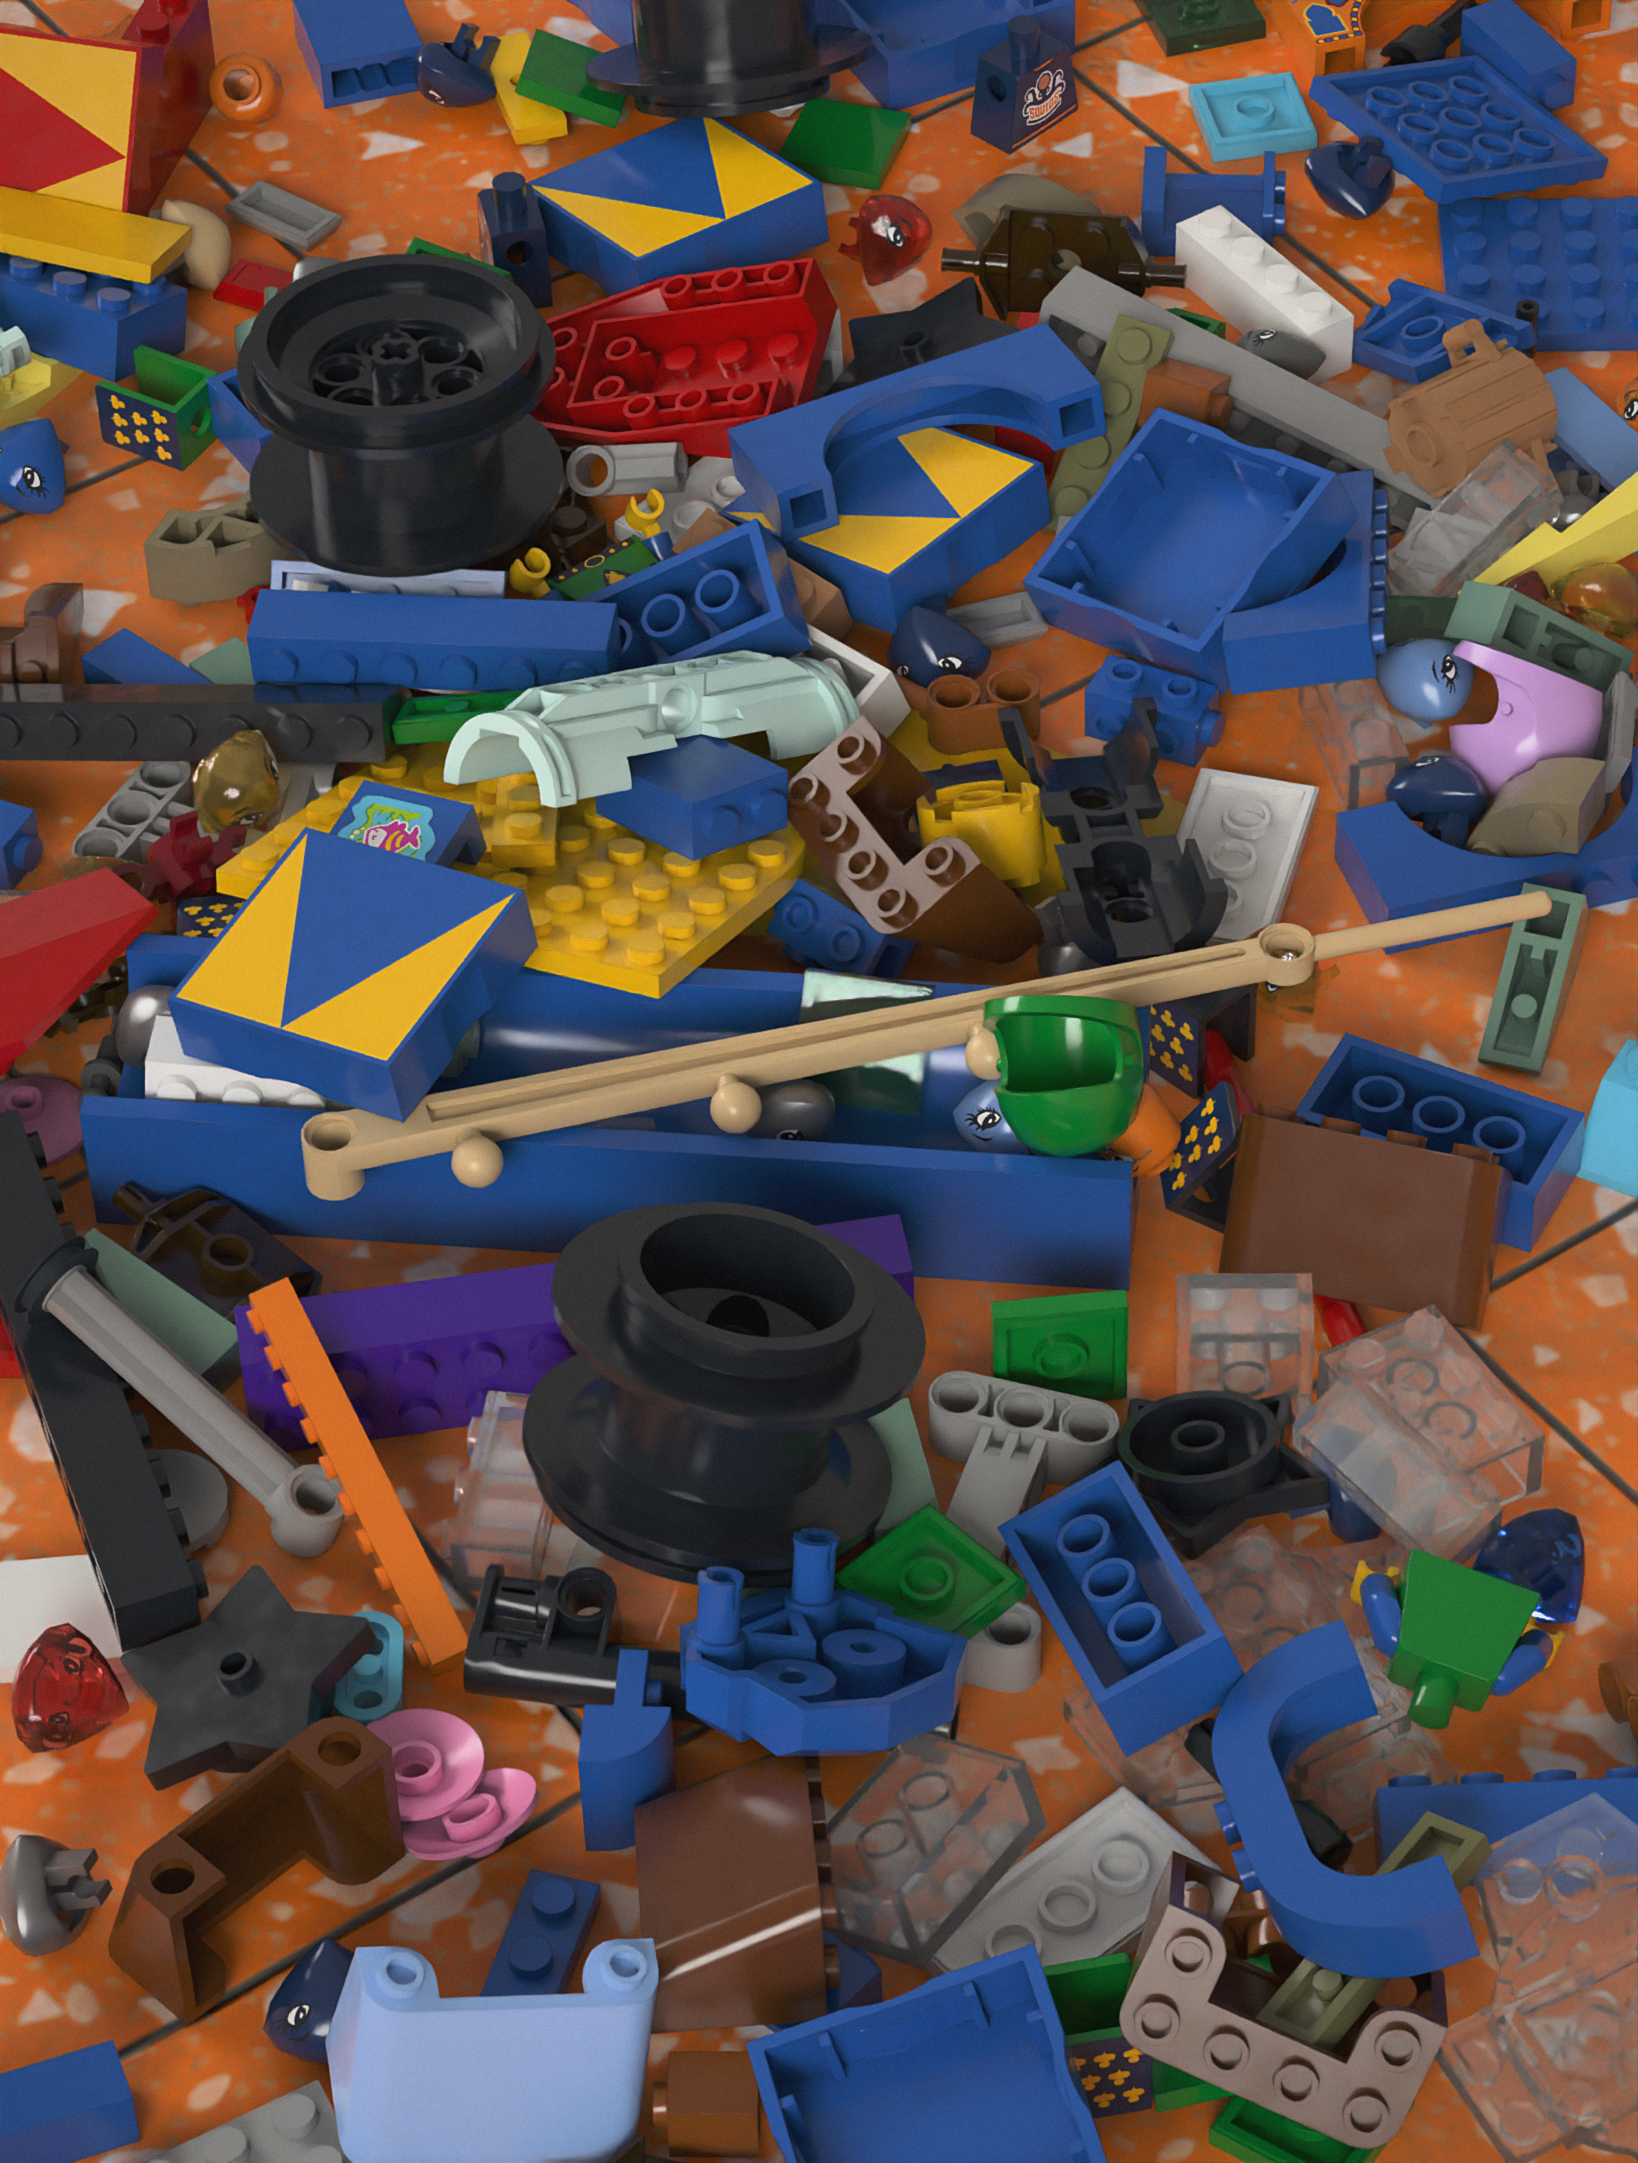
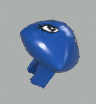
M49 419L25 421L0 431V503L8 508L28 514L49 515L63 505L67 484L63 455L67 453L70 446L58 439L52 422Z

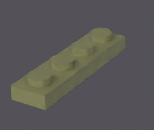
M1118 314L1094 375L1101 384L1107 434L1066 447L1048 492L1052 521L1042 528L1041 532L1055 536L1059 515L1074 517L1088 504L1103 484L1111 466L1138 433L1140 427L1137 426L1146 372L1167 359L1175 339L1171 330Z
M1426 1811L1374 1875L1393 1872L1442 1854L1458 1894H1460L1493 1853L1486 1834ZM1304 1958L1256 2016V2019L1331 2052L1391 1978H1364L1341 1974L1325 1969Z

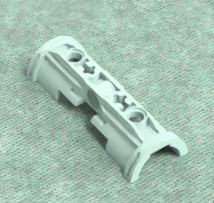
M741 650L528 688L504 710L477 715L458 730L447 753L443 782L462 785L534 771L538 780L541 805L558 808L577 804V800L632 789L631 772L627 757L676 748L678 745L675 739L700 734L723 739L766 730L770 746V759L781 760L823 751L860 718V713L844 681L824 663L807 657L786 659Z

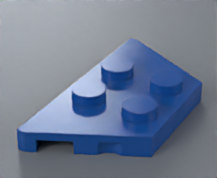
M1398 278L1388 287L1391 297L1388 305L1385 308L1383 305H1374L1366 315L1365 323L1353 332L1352 362L1418 385L1452 368L1448 350L1442 342L1443 334L1472 318L1481 322L1484 333L1493 343L1506 338L1508 344L1504 345L1505 348L1514 347L1515 350L1521 351L1534 346L1538 342L1533 325L1530 322ZM1473 344L1464 348L1467 356L1476 352Z

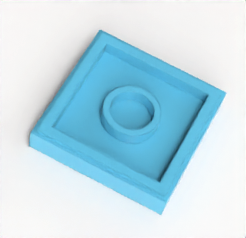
M1292 72L1189 86L1188 101L1213 163L1264 156L1265 151H1275V154L1317 148L1318 133Z

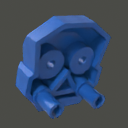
M804 1528L801 1530V1533L798 1531L794 1533L792 1587L790 1588L772 1587L741 1600L745 1578L742 1572L723 1566L708 1567L706 1571H699L697 1577L699 1584L697 1619L680 1626L681 1689L686 1691V1710L711 1728L739 1742L754 1738L776 1756H863L888 1750L953 1720L966 1675L968 1637L894 1615L895 1607L854 1590H834L836 1550L839 1545V1537L836 1533L822 1528Z

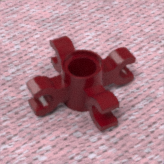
M196 810L173 817L169 824L170 833L159 838L148 849L146 853L148 865L141 866L135 863H124L114 867L112 871L150 902L154 899H157L160 905L169 902L173 914L171 925L176 930L179 900L218 896L220 894L217 892L216 869L237 855V853L232 851L233 848H238L245 844L247 829L244 825H234L226 828L219 835L218 841L213 842L210 835L200 837L197 828L199 815Z

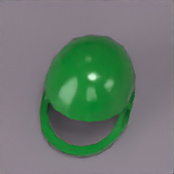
M1072 995L1013 996L990 999L984 1002L983 1027L994 1034L1001 1058L996 1062V1068L998 1072H1001V1080L998 1086L993 1089L1000 1111L1018 1140L1037 1153L1068 1158L1105 1150L1128 1130L1135 1121L1144 1091V1047L1136 1005L1113 999Z

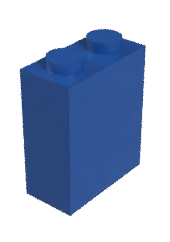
M292 0L296 40L324 109L419 91L414 80L413 65L415 55L423 44L403 0Z
M700 734L675 739L678 745L676 748L627 757L631 772L632 789L596 796L597 814L694 861L786 828L788 814V770L721 738Z

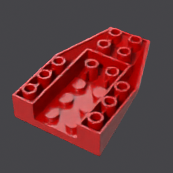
M814 257L790 261L781 260L775 263L739 268L730 267L723 270L688 275L679 274L654 280L545 320L551 329L555 341L556 370L546 395L529 414L538 420L552 436L611 445L682 442L686 454L732 459L727 429L811 401L838 306Z
M108 867L0 904V1076L4 1075L13 1066L15 1059L26 1052L160 915L156 907Z

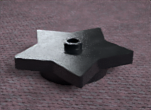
M968 277L913 310L850 320L848 325L855 358L823 397L1019 332L1021 329L984 316L981 293L974 277Z
M1204 1390L1175 1394L1157 1401L1141 1398L1131 1399L1128 1407L1127 1421L1118 1436V1450L1068 1484V1487L1111 1463L1120 1460L1168 1542L1187 1560L1199 1558L1246 1519L1324 1505L1330 1501L1327 1476L1288 1446L1293 1425L1291 1396L1287 1393L1255 1400L1233 1392Z
M253 1565L201 1625L123 1654L120 1660L130 1678L157 1708L144 1766V1772L154 1789L157 1791L164 1790L210 1769L224 1773H247L307 1727L323 1718H328L335 1699L336 1684L378 1640L368 1619L355 1616L294 1611L260 1565Z

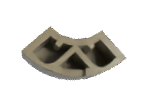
M1007 174L988 181L951 212L975 248H977L978 243L983 244L996 220L1006 207L1102 214L1095 204L1084 201L1067 188L1045 178L1029 174ZM1058 250L1051 255L1054 264L1063 270L1068 271L1075 265L1079 266L1081 264L1078 255L1070 250Z
M250 489L236 501L216 509L194 512L171 509L143 543L151 597L174 601L184 607H195L204 602L237 598L239 595L243 596L247 590L257 586L270 587L271 560L304 561V559L278 545L260 526L252 508Z
M1580 757L1552 758L1537 762L1532 770L1522 773L1515 778L1511 776L1497 791L1465 846L1466 851L1508 858L1537 857L1553 852L1578 854L1605 809L1606 762Z

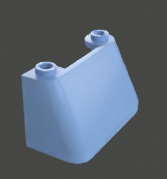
M653 1938L615 1939L602 1942L592 1949L583 1967L582 1983L584 1993L455 1998L439 1997L437 1978L433 1967L420 1953L410 1948L398 1946L356 1947L325 2040L338 2136L343 2153L352 2163H606L633 2140L639 2124L659 1978Z

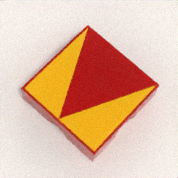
M0 22V186L149 217L152 189L149 155L154 131L158 124L165 45L94 35L70 37L49 34L30 26Z

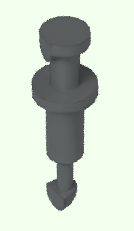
M119 1014L113 1016L112 1033L102 1039L96 1058L87 1062L83 1067L80 1078L85 1089L81 1090L79 1095V1109L81 1108L84 1095L109 1097L118 1092L122 1075L119 1067L121 1058L116 1046V1026Z

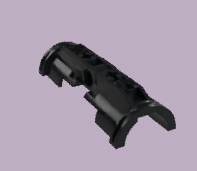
M1132 698L1131 711L1126 724L1115 738L1103 746V755L1052 759L1048 750L1040 747L1027 735L1018 708L997 710L998 721L1007 748L1017 763L1028 771L1032 783L1039 787L1044 817L1052 827H1058L1060 836L1066 843L1054 845L1059 867L1067 888L1065 892H1058V902L1068 933L1078 948L1092 960L1103 966L1202 948L1217 930L1226 910L1228 890L1224 879H1210L1195 838L1185 839V848L1182 855L1175 834L1145 837L1140 821L1141 819L1157 818L1164 808L1153 777L1160 751V746L1154 733L1158 710L1154 698Z

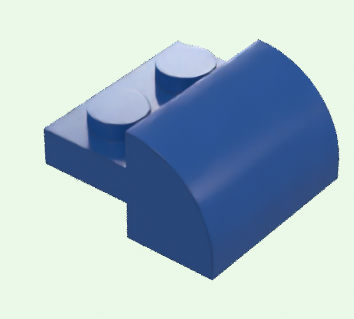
M620 1649L614 1705L585 1704L578 1768L586 1851H614L635 1846L633 1807L677 1790L671 1707H663V1680L650 1678L649 1650Z

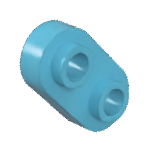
M365 1611L352 1615L367 1618L378 1640L336 1684L333 1703L334 1717L352 1718L364 1726L373 1721L381 1720L390 1713L404 1710L406 1651L403 1629L395 1618L378 1611Z

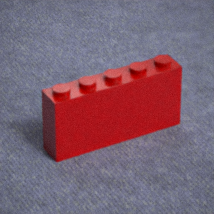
M144 0L121 37L122 40L165 45L158 124L154 131L149 155V172L152 186L150 209L213 105L210 97L209 82L211 73L216 66L208 0Z

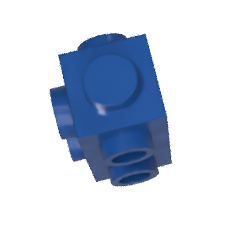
M1109 654L1085 689L1084 735L1110 742L1126 724L1131 711L1132 698L1153 697L1158 708L1154 733L1160 746L1159 757L1195 768L1208 746L1214 748L1218 744L1224 730L1225 714L1219 712V686Z
M802 877L798 878L793 888L775 904L774 916L766 929L769 933L786 942L782 950L785 955L813 969L820 963L832 971L830 976L897 980L916 945V942L877 932L869 925L850 899L825 884Z

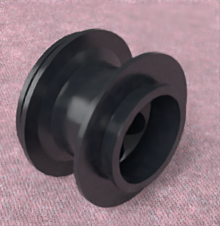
M631 0L636 42L596 56L586 64L585 74L587 83L596 89L633 95L635 108L648 115L671 118L736 116L794 106L824 95L831 88L830 75L849 69L868 59L873 52L871 36L859 29L840 25L817 24L814 0Z
M426 254L377 255L341 262L312 272L294 281L273 296L255 318L251 332L241 347L237 361L238 386L247 409L263 426L275 433L258 454L250 476L252 508L260 526L268 536L290 553L324 568L363 576L412 577L449 572L484 562L517 546L537 531L551 516L559 502L563 491L564 471L562 455L553 436L538 420L529 414L544 398L552 384L556 370V350L551 329L544 318L537 312L528 296L512 281L486 267L455 258Z
M699 1202L634 1209L594 1223L581 1231L567 1244L555 1264L550 1288V1301L553 1315L560 1331L578 1354L558 1364L540 1379L527 1401L522 1423V1443L526 1458L534 1472L536 1484L551 1511L565 1526L592 1547L611 1558L644 1572L670 1580L699 1585L697 1582L698 1573L701 1570L706 1571L708 1567L723 1566L737 1569L745 1576L742 1589L764 1588L792 1583L793 1535L796 1531L801 1533V1530L804 1528H822L836 1533L839 1537V1545L836 1550L837 1564L849 1554L856 1544L865 1539L876 1528L884 1515L889 1501L892 1486V1469L887 1450L878 1433L867 1419L887 1410L910 1391L921 1370L926 1347L925 1329L920 1313L906 1291L887 1271L855 1248L807 1222L766 1208L737 1203Z

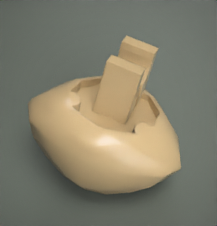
M167 199L162 206L159 220L191 226L192 241L191 245L161 275L164 276L176 269L178 274L188 284L215 292L221 280L228 274L230 267L232 241L227 225L214 212L198 204L181 199Z

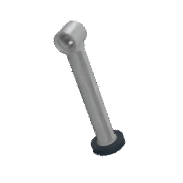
M80 1235L72 1237L49 1253L29 1274L20 1287L13 1301V1311L18 1314L28 1311L26 1322L31 1326L40 1324L53 1315L58 1318L265 1506L264 1511L271 1516L270 1529L272 1537L280 1548L291 1555L304 1558L316 1557L328 1551L335 1542L345 1518L336 1496L342 1492L336 1479L328 1481L319 1464L302 1466L298 1464L92 1278L90 1274L98 1261L99 1251L93 1247L84 1250L85 1239ZM302 1507L312 1509L318 1514L309 1513L302 1509Z

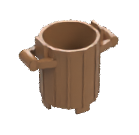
M1469 319L1446 331L1443 334L1442 342L1448 350L1452 368L1403 391L1399 397L1387 404L1389 410L1391 409L1388 430L1392 445L1383 449V452L1393 473L1396 475L1405 470L1415 484L1431 493L1432 499L1447 494L1453 495L1500 471L1508 482L1512 484L1515 495L1521 499H1527L1550 488L1554 483V474L1549 469L1546 454L1558 448L1556 442L1553 444L1550 442L1556 435L1558 409L1556 408L1555 398L1549 381H1547L1532 358L1530 359L1522 352L1515 350L1514 347L1505 348L1504 345L1508 344L1506 338L1493 343L1484 333L1483 325L1477 319ZM1473 344L1476 352L1467 356L1464 348ZM1529 462L1533 470L1523 474L1520 466Z

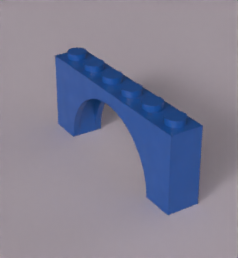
M1042 323L727 429L737 481L784 542L787 543L840 525L834 488L841 475L853 462L868 451L904 434L945 425H996L1030 434L1047 444L1053 451H1057L1107 434L1101 384L1046 323Z
M1373 469L1338 473L1359 518L1321 568L1332 572L1329 576L1313 587L1285 600L1251 610L1224 614L1222 643L1231 695L1376 677L1377 654L1387 653L1385 626H1388L1386 600H1389L1386 574H1389L1387 549L1390 548L1388 524L1391 523L1387 489L1376 490Z
M1638 746L1633 747L1632 760L1621 778L1620 795L1626 806L1624 812L1606 831L1583 844L1578 854L1559 852L1537 857L1508 858L1483 855L1459 849L1432 837L1420 829L1402 812L1394 800L1337 813L1335 860L1369 924L1520 895L1524 882L1586 895L1588 909L1637 898ZM1513 922L1386 947L1383 950L1386 955L1510 927L1513 926Z

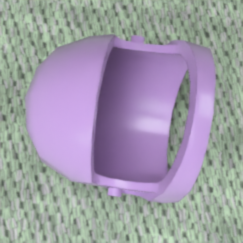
M1462 640L1454 648L1452 655L1491 673L1496 679L1498 686L1499 703L1493 720L1486 724H1461L1449 727L1450 746L1455 759L1474 771L1482 782L1489 800L1494 798L1503 783L1510 777L1515 778L1522 773L1532 770L1539 761L1559 757L1595 758L1603 724V693L1533 663L1473 642Z

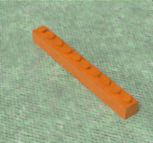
M288 1277L249 1294L251 1310L246 1311L248 1321L256 1335L263 1332L269 1346L264 1348L268 1362L273 1371L281 1369L287 1381L282 1384L285 1396L292 1408L299 1405L305 1419L300 1421L302 1430L310 1444L317 1442L323 1453V1456L318 1458L323 1473L328 1481L336 1479L342 1491L336 1495L340 1507L346 1518L354 1516L360 1530L355 1531L357 1541L365 1555L373 1554L379 1566L374 1568L373 1571L382 1591L385 1593L391 1590L397 1602L396 1605L392 1606L396 1620L403 1630L409 1627L416 1642L410 1645L419 1666L422 1668L428 1665L433 1677L463 1664L465 1662L468 1637Z

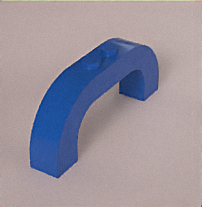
M1343 1619L1301 1634L1280 1645L1254 1664L1229 1692L1216 1717L1211 1743L1213 1763L1226 1800L1213 1804L1228 1846L1242 1841L1245 1847L1231 1852L1246 1894L1261 1890L1278 1932L1297 1953L1325 1969L1355 1977L1400 1978L1434 1972L1480 1955L1463 1903L1442 1854L1380 1875L1354 1876L1334 1871L1319 1862L1312 1854L1287 1793L1289 1773L1296 1760L1310 1745L1333 1731L1379 1714L1362 1664Z

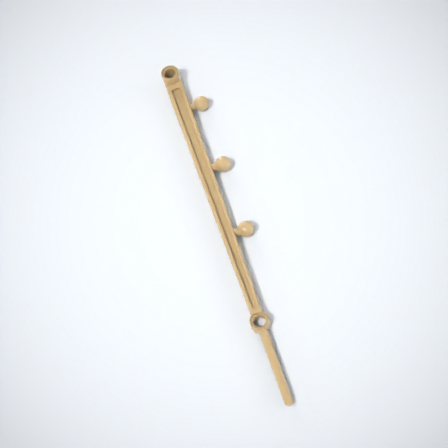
M1536 891L1314 936L1299 925L1279 923L1266 927L1259 933L1258 938L425 1095L404 1123L358 1108L341 1112H324L313 1116L301 1129L306 1185L310 1192L320 1199L329 1201L344 1200L354 1196L362 1189L365 1183V1169L453 1151L451 1168L460 1183L468 1187L484 1188L494 1183L502 1173L504 1157L501 1149L495 1143L497 1141L712 1097L710 1114L715 1124L728 1133L742 1134L757 1124L762 1113V1102L760 1096L754 1090L755 1087L967 1043L964 1055L969 1070L983 1080H998L1001 1078V1072H998L996 1068L997 1060L1001 1059L998 1044L994 1034L983 1027L984 1002L990 999L1033 995H1072L1119 1000L1134 1004L1138 1008L1262 981L1279 986H1293L1304 982L1311 976L1314 962L1542 917L1550 913L1552 901L1545 891ZM1278 949H1289L1298 952L1301 956L1293 960H1281L1270 956V953Z

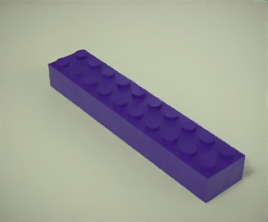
M900 1214L815 1226L873 1260L902 1286L914 1303V1270ZM556 1262L298 1298L369 1440L410 1434H424L431 1431L524 1418L530 1394L540 1379L558 1364L578 1354L560 1331L551 1307L550 1288ZM251 1306L233 1307L249 1419L286 1453L319 1448L317 1442L313 1444L308 1442L302 1430L300 1421L305 1419L299 1405L292 1408L285 1396L282 1384L287 1381L281 1369L273 1371L268 1362L264 1348L269 1346L263 1332L256 1335L248 1321L246 1311L251 1310Z

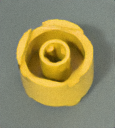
M991 780L957 784L936 790L937 802L929 804L923 795L916 801L921 851L938 838L946 836L959 837L973 849L981 861L1008 887H1026L1040 882L1039 870L1047 863L1039 787L1032 783L1021 782L1022 793L1006 792L1004 780Z

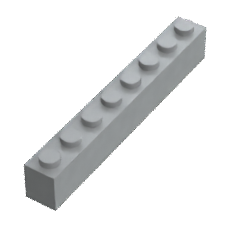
M1077 265L1070 270L1042 301L1037 325L1046 323L1080 362L1094 374L1118 314L1171 330L1175 339L1168 354L1169 358L1232 376L1228 396L1233 397L1234 405L1228 425L1224 430H1221L1224 434L1242 444L1264 449H1274L1337 474L1373 469L1376 490L1387 489L1391 524L1405 531L1416 507L1453 517L1462 506L1467 488L1453 495L1447 494L1432 499L1431 493L1415 484L1405 470L1396 475L1393 473L1383 452V449L1392 445L1388 421Z

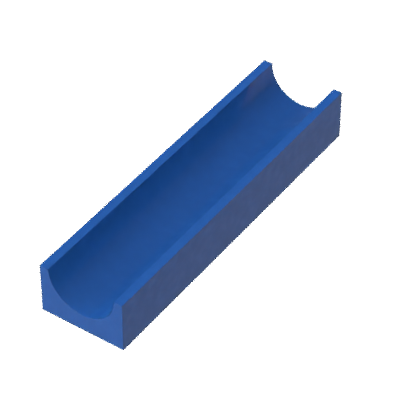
M140 934L126 949L129 994L147 985H166L176 988L216 938ZM522 966L494 1005L477 1019L480 1025V1042L477 1057L469 1058L468 1064L459 1077L439 1076L426 1095L1000 986L696 968L664 996L656 999ZM1151 1005L1137 1008L1144 1047V1083L1149 1084ZM967 1043L802 1077V1080L808 1079L824 1085L833 1093L835 1117L824 1142L750 1138L745 1133H728L720 1129L712 1120L710 1114L712 1097L497 1141L495 1143L501 1149L504 1157L502 1173L494 1183L484 1188L468 1187L460 1183L451 1168L453 1151L367 1168L365 1169V1183L362 1189L352 1197L336 1201L316 1197L306 1185L301 1129L313 1116L324 1112L340 1111L145 1099V1070L133 1068L123 1063L117 1096L84 1095L79 1112L97 1223L138 1226L137 1222L112 1204V1198L120 1186L124 1187L125 1183L130 1182L154 1203L161 1198L169 1201L196 1188L219 1193L272 1235L561 1253L567 1244L581 1231L598 1221L619 1213L659 1205L725 1202L766 1208L795 1217L813 1226L900 1214L914 1270V1277L1108 1290L1125 1289V1291H1129L1141 1184V1176L1133 1177V1162L1102 1160L1097 1152L1068 1158L977 1152L960 1136L953 1115L954 1109L970 1091L987 1081L975 1076L967 1067L964 1055Z

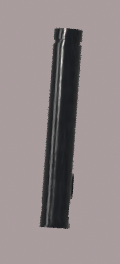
M494 1563L489 1565L483 1580L465 1654L463 1680L466 1693L584 1709L585 1704L614 1705L620 1649L649 1650L650 1678L663 1680V1707H671L672 1721L708 1726L686 1710V1691L681 1689L680 1651L620 1643L623 1633V1621L618 1593L613 1579L606 1572L594 1567H580L568 1572L565 1576L547 1575L545 1580L542 1581L506 1576L503 1565ZM589 1607L601 1609L592 1615L581 1616L577 1614L580 1610ZM959 1697L953 1720L885 1751L914 1754L915 1751L922 1752L923 1756L951 1759L959 1725L961 1697Z

